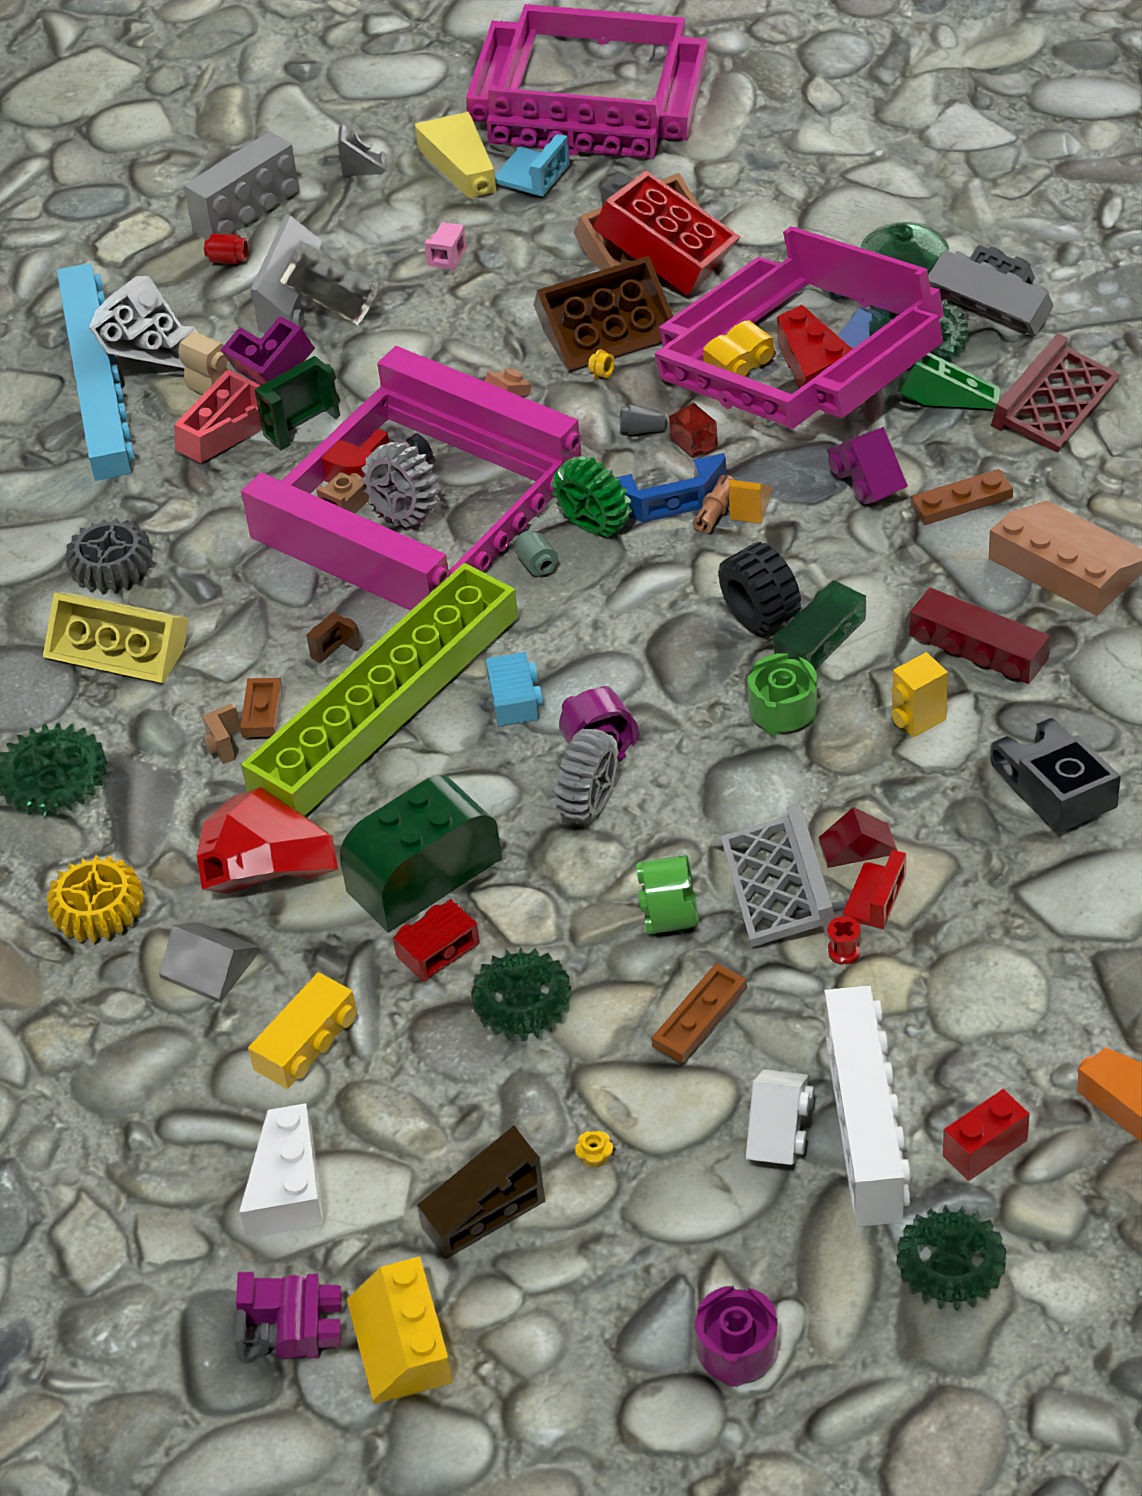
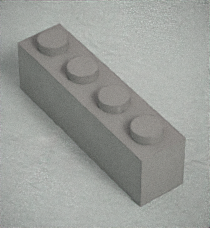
M944 249L928 275L930 287L939 289L941 297L1033 336L1037 335L1054 307L1049 291L1042 285L1037 283L1030 285L1023 282L1020 277L1013 273L1003 274L998 272L989 263L982 262L979 264L959 251L952 253Z

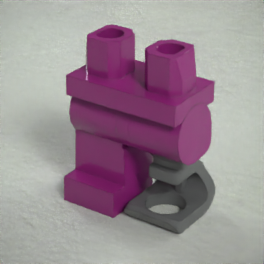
M237 1272L235 1350L238 1360L244 1363L253 1362L260 1356L267 1354L269 1347H274L279 1358H297L306 1355V1359L319 1358V1348L341 1346L340 1319H320L321 1312H341V1285L319 1284L318 1274H306V1277L289 1275L283 1278H254V1272ZM261 1324L260 1334L254 1332L247 1325Z

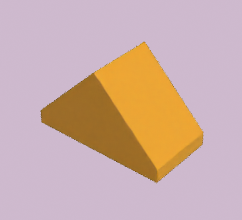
M729 480L730 520L762 524L772 493V487L760 483Z

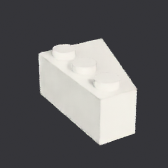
M306 1103L267 1111L239 1211L246 1239L324 1225L313 1132Z

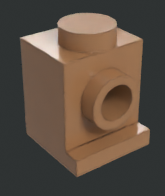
M340 472L325 487L319 486L316 489L318 498L354 514L368 502V495L363 492L366 489V484L361 481L362 477L357 473H352L349 476Z

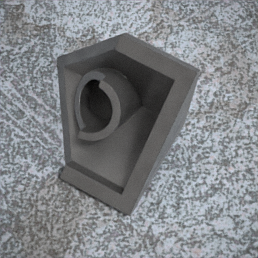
M341 124L338 131V149L343 177L383 174L386 171L387 154L383 151L379 154L369 151L373 144L365 145L361 142L357 133L347 140V127Z

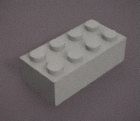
M269 131L184 184L192 231L204 239H209L211 234H233L300 191L292 144Z

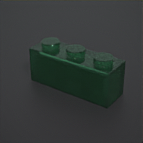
M832 580L824 589H820L815 594L813 600L804 609H800L795 614L794 619L784 629L781 628L777 631L773 639L774 654H789V659L798 661L799 657L807 660L816 670L866 620V595Z

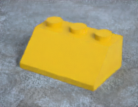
M420 1256L381 1266L347 1298L373 1405L453 1383L448 1355Z

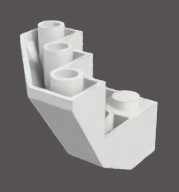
M136 276L115 291L95 311L89 329L107 354L185 368V366L181 363L179 357V344L193 331L198 332L195 327L181 326L149 276Z

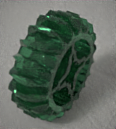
M520 946L517 953L511 954L505 950L504 957L499 958L492 955L491 964H481L480 974H475L474 986H472L471 990L473 1008L477 1017H480L483 1027L490 1026L494 1035L503 1031L504 1036L508 1040L513 1034H518L523 1041L526 1034L532 1033L538 1039L541 1029L551 1032L553 1023H562L563 1013L569 1012L572 997L569 975L566 970H563L560 960L553 961L549 952L539 956L536 948L530 953H525ZM542 985L549 989L547 994L541 992ZM496 993L502 995L501 1002H498L494 998Z
M945 1204L942 1213H937L930 1207L926 1218L916 1214L913 1219V1225L906 1224L903 1230V1237H900V1240H898L897 1251L899 1253L896 1255V1264L898 1269H900V1277L903 1283H909L911 1295L921 1292V1299L924 1304L931 1299H935L939 1309L945 1305V1302L952 1303L956 1311L963 1301H966L972 1308L977 1302V1297L987 1301L990 1296V1290L998 1289L1001 1277L1005 1274L1006 1263L1004 1260H1006L1007 1253L1005 1245L1002 1244L1000 1231H993L994 1225L991 1220L981 1222V1216L978 1211L970 1216L966 1215L963 1205L958 1209V1212H950L949 1207ZM925 1247L931 1251L930 1260L926 1263L919 1256ZM976 1251L983 1258L982 1263L978 1267L972 1263V1257Z

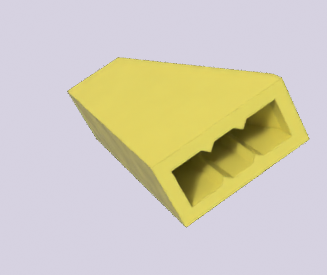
M469 112L415 124L419 151L468 198L496 192L494 168Z

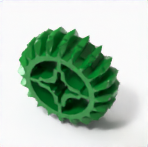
M584 455L578 458L574 456L559 467L553 475L554 480L551 482L554 490L552 494L558 499L556 505L562 508L564 511L563 515H567L570 519V524L574 523L578 528L588 533H594L596 537L600 535L610 537L612 534L617 533L630 519L629 514L632 510L629 506L631 500L625 495L627 489L621 486L619 483L621 479H617L613 475V470H607L603 462L597 463L593 457L587 459Z

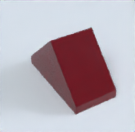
M852 807L818 837L827 868L890 856L892 849L897 850L888 823L855 807Z

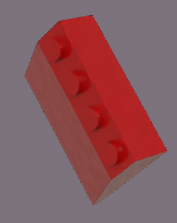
M644 171L608 198L592 227L604 239L613 242L623 249L628 256L635 259L649 256L656 275H660L671 283L676 290L684 292L686 295H689L704 282L741 237L648 171Z

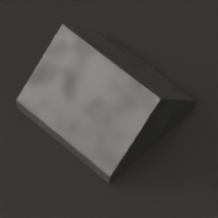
M200 922L173 925L159 976L161 979L221 1003L259 954L260 948Z

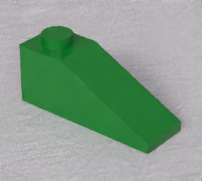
M931 353L925 355L900 374L898 392L907 399L918 401L924 405L995 409L999 401L1000 387Z

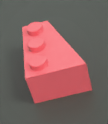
M228 369L174 424L175 450L202 463L262 430L254 391L255 388L261 385Z

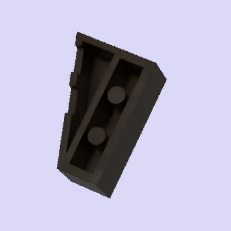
M513 1125L417 1204L421 1227L445 1260L546 1202L540 1157L516 1126Z

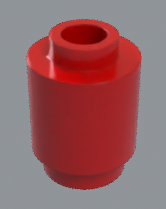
M211 234L209 239H206L204 242V254L206 257H209L211 263L239 264L240 261H246L248 258L247 238H241L240 235Z

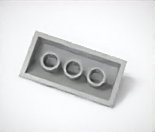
M285 215L251 287L258 331H262L264 334L279 316L299 327L303 326L304 314L307 309H310L312 296L315 290L319 289L323 272L327 271L329 265L328 254L324 253L323 242L289 215Z

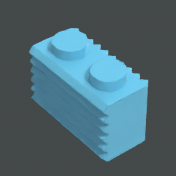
M526 652L486 658L488 680L498 726L502 727L504 724L509 726L511 723H523L524 721L529 722L531 720L536 721L538 719L537 707L543 706L540 686L533 687V682H538L535 662L528 663Z

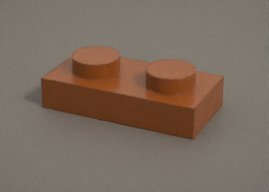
M247 678L240 725L242 737H268L276 733L283 687L281 678Z

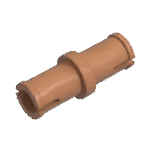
M721 475L712 492L706 494L702 501L703 507L693 520V526L697 531L703 533L705 529L706 534L710 533L718 517L726 512L729 500V480H735L733 477L728 475L726 478L725 475Z

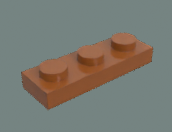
M996 469L912 495L911 506L925 526L1013 498V487L1001 470Z
M715 963L651 1037L652 1047L683 1064L747 989V979Z

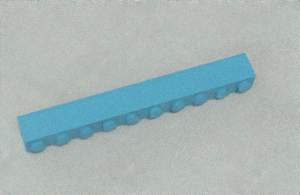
M92 263L57 269L88 456L94 480L98 481L132 474L129 461H134L135 456L132 443H126V441L131 440L128 422L122 423L128 421L124 403H119L124 401L121 384L119 383L121 381L116 355L105 353L89 329L95 311L105 302L100 273L94 274Z

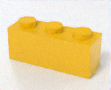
M317 972L248 1047L253 1070L288 1090L297 1079L305 1076L314 1060L330 1048L334 1038L354 1021L357 1009L353 991Z

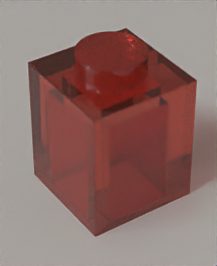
M695 403L669 416L670 440L692 459L718 446L717 422Z

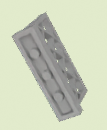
M800 803L786 807L789 816L720 836L752 947L823 926L826 934L828 924L832 919L836 918ZM786 830V835L779 844L767 840L772 833ZM742 842L752 844L745 854L736 852L731 848V846ZM761 847L773 851L765 862L753 858ZM781 855L794 859L787 869L775 866ZM747 865L759 869L752 880L740 876ZM768 873L780 877L773 888L761 884ZM789 881L802 885L795 895L782 891ZM754 891L767 895L760 906L747 902ZM776 899L788 903L781 914L768 910ZM797 907L809 910L812 916L799 920L790 918ZM762 917L775 921L771 928L755 932L754 928Z

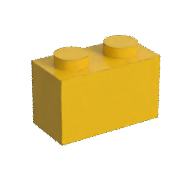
M927 652L893 670L891 717L899 728H903L913 738L946 720L948 672Z

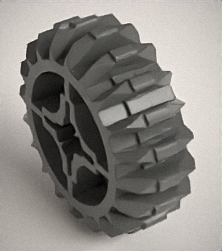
M117 518L112 522H106L103 519L100 524L91 522V526L88 529L80 528L79 535H72V541L67 544L65 561L73 581L78 583L79 587H87L89 592L98 589L103 594L106 590L111 589L115 593L117 588L124 587L128 589L129 583L137 584L139 583V577L147 576V569L152 567L153 549L148 535L140 529L139 524L132 525L129 519L122 523Z

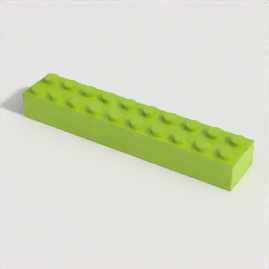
M463 563L241 763L246 790L250 791L259 787L264 788L305 816L518 618L515 589Z

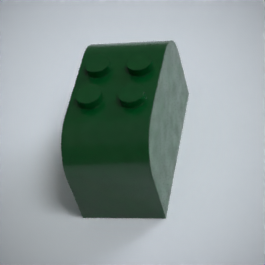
M436 775L425 779L360 820L346 835L340 849V863L346 892L387 933L502 860L498 826L495 819L453 780L444 775Z

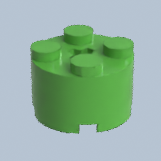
M779 653L763 657L753 665V671L748 675L747 679L749 713L752 719L763 727L767 734L780 735L783 732L797 730L815 721L817 711V675L814 667L807 660L799 657V661L789 659V654Z
M674 856L637 862L639 884L644 883L642 890H638L640 907L642 912L649 911V913H644L647 934L698 926L697 902L693 891V878L688 856Z

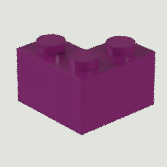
M279 316L261 339L239 327L220 350L237 372L262 385L304 362L314 351L315 347L301 327Z
M884 427L856 436L827 449L829 455L828 463L831 470L837 474L838 479L851 475L854 493L862 501L863 505L878 501L908 487Z

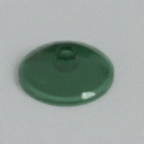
M898 221L882 225L870 232L863 239L860 246L862 249L926 268L928 275L944 249L949 251L948 243L943 235L930 226L912 221Z

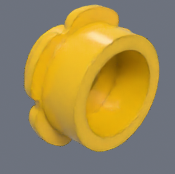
M602 349L592 354L588 363V369L590 372H593L595 379L598 380L599 377L609 378L614 369L613 355L606 353Z
M587 1131L578 1137V1144L575 1145V1154L586 1166L599 1167L609 1160L613 1152V1144L609 1142L610 1137L605 1132Z

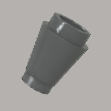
M629 404V407H621V432H627V435L664 431L665 412Z

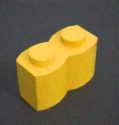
M750 320L743 321L734 326L726 335H720L708 342L703 348V359L705 363L745 376L751 368H757L770 361L774 355L773 337Z

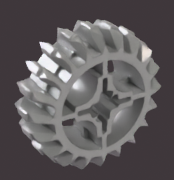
M397 441L389 442L377 447L365 459L366 464L362 467L365 476L361 481L366 484L367 488L363 492L369 494L371 498L369 504L376 506V514L382 513L385 522L392 521L395 527L403 525L406 528L422 523L437 510L436 505L440 501L437 494L441 488L435 482L439 476L433 474L431 470L433 465H429L426 462V454H418L417 446L409 447L407 441L403 443H398Z
M581 729L573 736L572 741L568 743L567 751L563 754V760L559 766L560 770L556 778L557 786L554 790L557 813L561 817L567 818L568 821L585 824L592 823L596 817L600 816L602 808H605L606 801L610 798L611 789L614 787L613 782L617 775L616 767L619 763L617 759L619 753L617 742L612 735L597 729Z

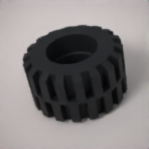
M762 542L753 543L720 563L718 577L724 599L734 616L749 631L755 634H765L799 613L798 611L801 609V594L795 576L786 561L770 545Z

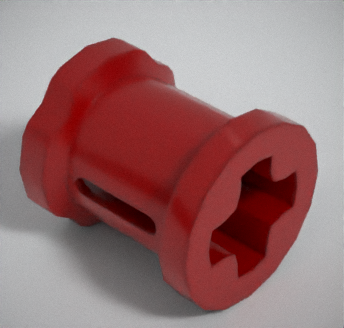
M840 916L832 919L828 924L827 934L831 940L828 944V956L837 964H852L860 957L859 942L857 940L860 937L861 928L854 918Z

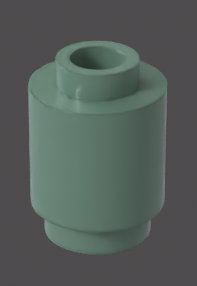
M525 531L516 539V555L533 575L544 576L556 567L558 554L540 533Z

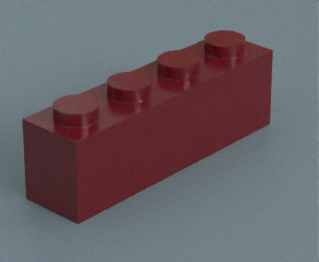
M929 587L910 611L909 636L1026 684L1031 683L1049 658L1050 635Z

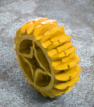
M96 855L92 861H86L82 857L81 863L76 866L69 863L67 872L58 871L57 880L50 881V891L46 893L47 911L58 932L63 931L67 939L75 936L79 943L89 938L95 944L99 937H104L109 941L110 934L118 933L122 935L123 926L133 927L134 918L141 916V906L144 905L143 887L132 866L127 867L123 859L115 862L111 855L104 860H101Z

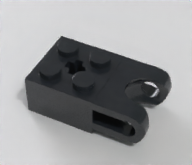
M1053 718L1036 723L1035 744H1022L1009 736L991 742L990 761L992 766L1058 833L1118 807L1121 775L1080 736L1073 737Z

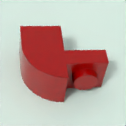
M377 429L360 447L339 439L321 458L325 481L329 483L340 472L349 476L352 473H357L363 478L365 474L362 471V467L366 464L365 459L377 447L389 443L388 432Z

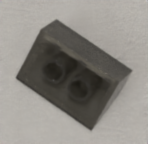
M302 240L296 244L279 281L359 325L372 305L380 287L379 283Z

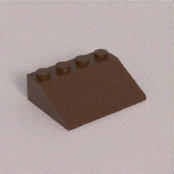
M649 256L536 291L533 304L546 336L568 372L587 367L591 355L600 349L608 354H612L616 358L661 344L662 339L659 327L674 317Z

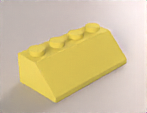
M54 592L43 657L164 683L184 650L189 618L73 593Z

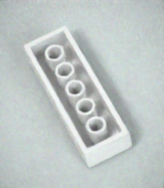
M871 986L824 990L825 1039L855 1227L902 1223L903 1206H910L908 1188L910 1169L908 1159L903 1160L902 1150L905 1149L902 1126H897L896 1118H899L897 1095L892 1094L891 1091L893 1073L891 1062H886L885 1054H888L886 1033L881 1031L879 1024L882 1023L880 1000L873 1001Z

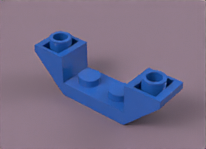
M722 453L693 460L694 478L638 490L632 474L616 477L621 479L619 483L627 489L625 495L631 500L629 506L632 512L629 514V517L641 522H647L700 510L703 507L702 501L704 497L712 492L719 477L725 475L727 478L725 454Z

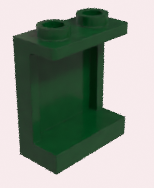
M313 356L254 389L263 436L280 451L291 446L289 431L323 412H327L334 419L340 416V397L335 386L336 373L331 365L325 364L319 358Z

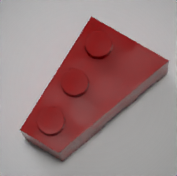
M799 305L777 316L778 347L788 368H791L794 374V381L797 387L801 388L852 350L846 342L803 305Z

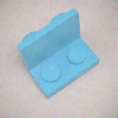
M556 134L550 143L545 145L542 152L519 147L495 174V184L543 196L570 164L567 136Z

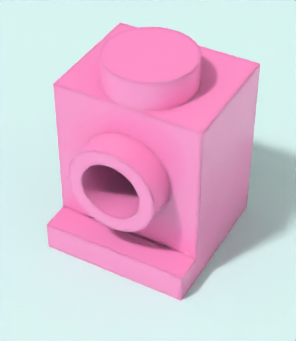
M442 222L437 232L432 234L431 239H426L424 243L427 266L451 270L456 269L467 249L464 225Z

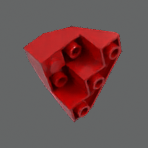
M259 787L231 797L203 822L196 854L202 890L229 894L283 875L311 879L338 870L333 836L264 788Z

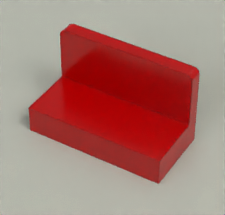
M892 849L886 866L870 862L863 864L843 910V916L854 918L859 924L884 930L906 877L905 852Z

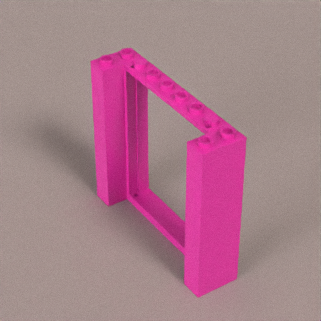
M395 345L377 362L381 385L379 389L283 480L280 481L260 472L241 490L250 538L411 611L463 563L480 571H485L490 562L507 548L508 544L517 534L525 530L527 524L538 513H541L548 502L554 497L552 494L554 489L551 482L554 480L553 475L557 472V469L574 456L577 458L581 456V436L579 433V422L575 418ZM389 419L536 482L448 570L445 553L311 494L325 481L321 458L339 439L360 447Z

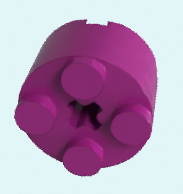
M609 686L586 690L577 696L566 698L562 703L561 708L563 711L559 719V729L567 744L572 741L573 736L581 729L604 731L606 734L612 735L617 742L619 751L617 756L618 762L627 756L625 751L631 744L633 747L635 746L639 736L638 724L621 698Z
M724 1286L712 1291L700 1302L695 1319L697 1356L703 1368L715 1378L722 1380L727 1386L738 1387L744 1382L761 1377L773 1366L778 1358V1324L776 1310L772 1302L763 1293L749 1287L747 1291L734 1289V1286Z

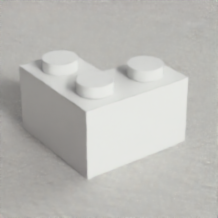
M763 1069L754 1079L745 1159L793 1165L797 1154H804L806 1131H800V1122L803 1116L808 1115V1110L812 1109L814 1099V1086H808L809 1075Z

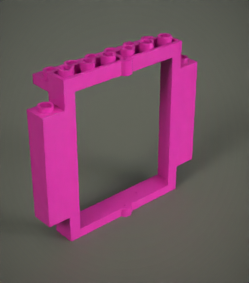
M524 4L519 22L491 21L466 96V110L469 112L472 121L487 123L489 144L544 149L545 145L550 143L556 134L567 136L570 156L576 155L578 152L654 159L660 138L688 140L707 64V39L685 37V17ZM537 34L596 39L600 44H608L610 41L668 45L657 92L652 101L520 90L519 88Z
M790 226L783 231L788 255L786 260L777 263L757 257L659 327L663 347L654 354L660 379L718 400L726 409L734 406L792 429L818 410L843 418L943 343L939 321L944 316L940 290L930 287L926 268ZM807 284L857 300L859 305L864 308L872 305L899 314L793 394L702 361L703 348L712 339L720 335H726L734 326L743 321L750 320L752 323H755Z

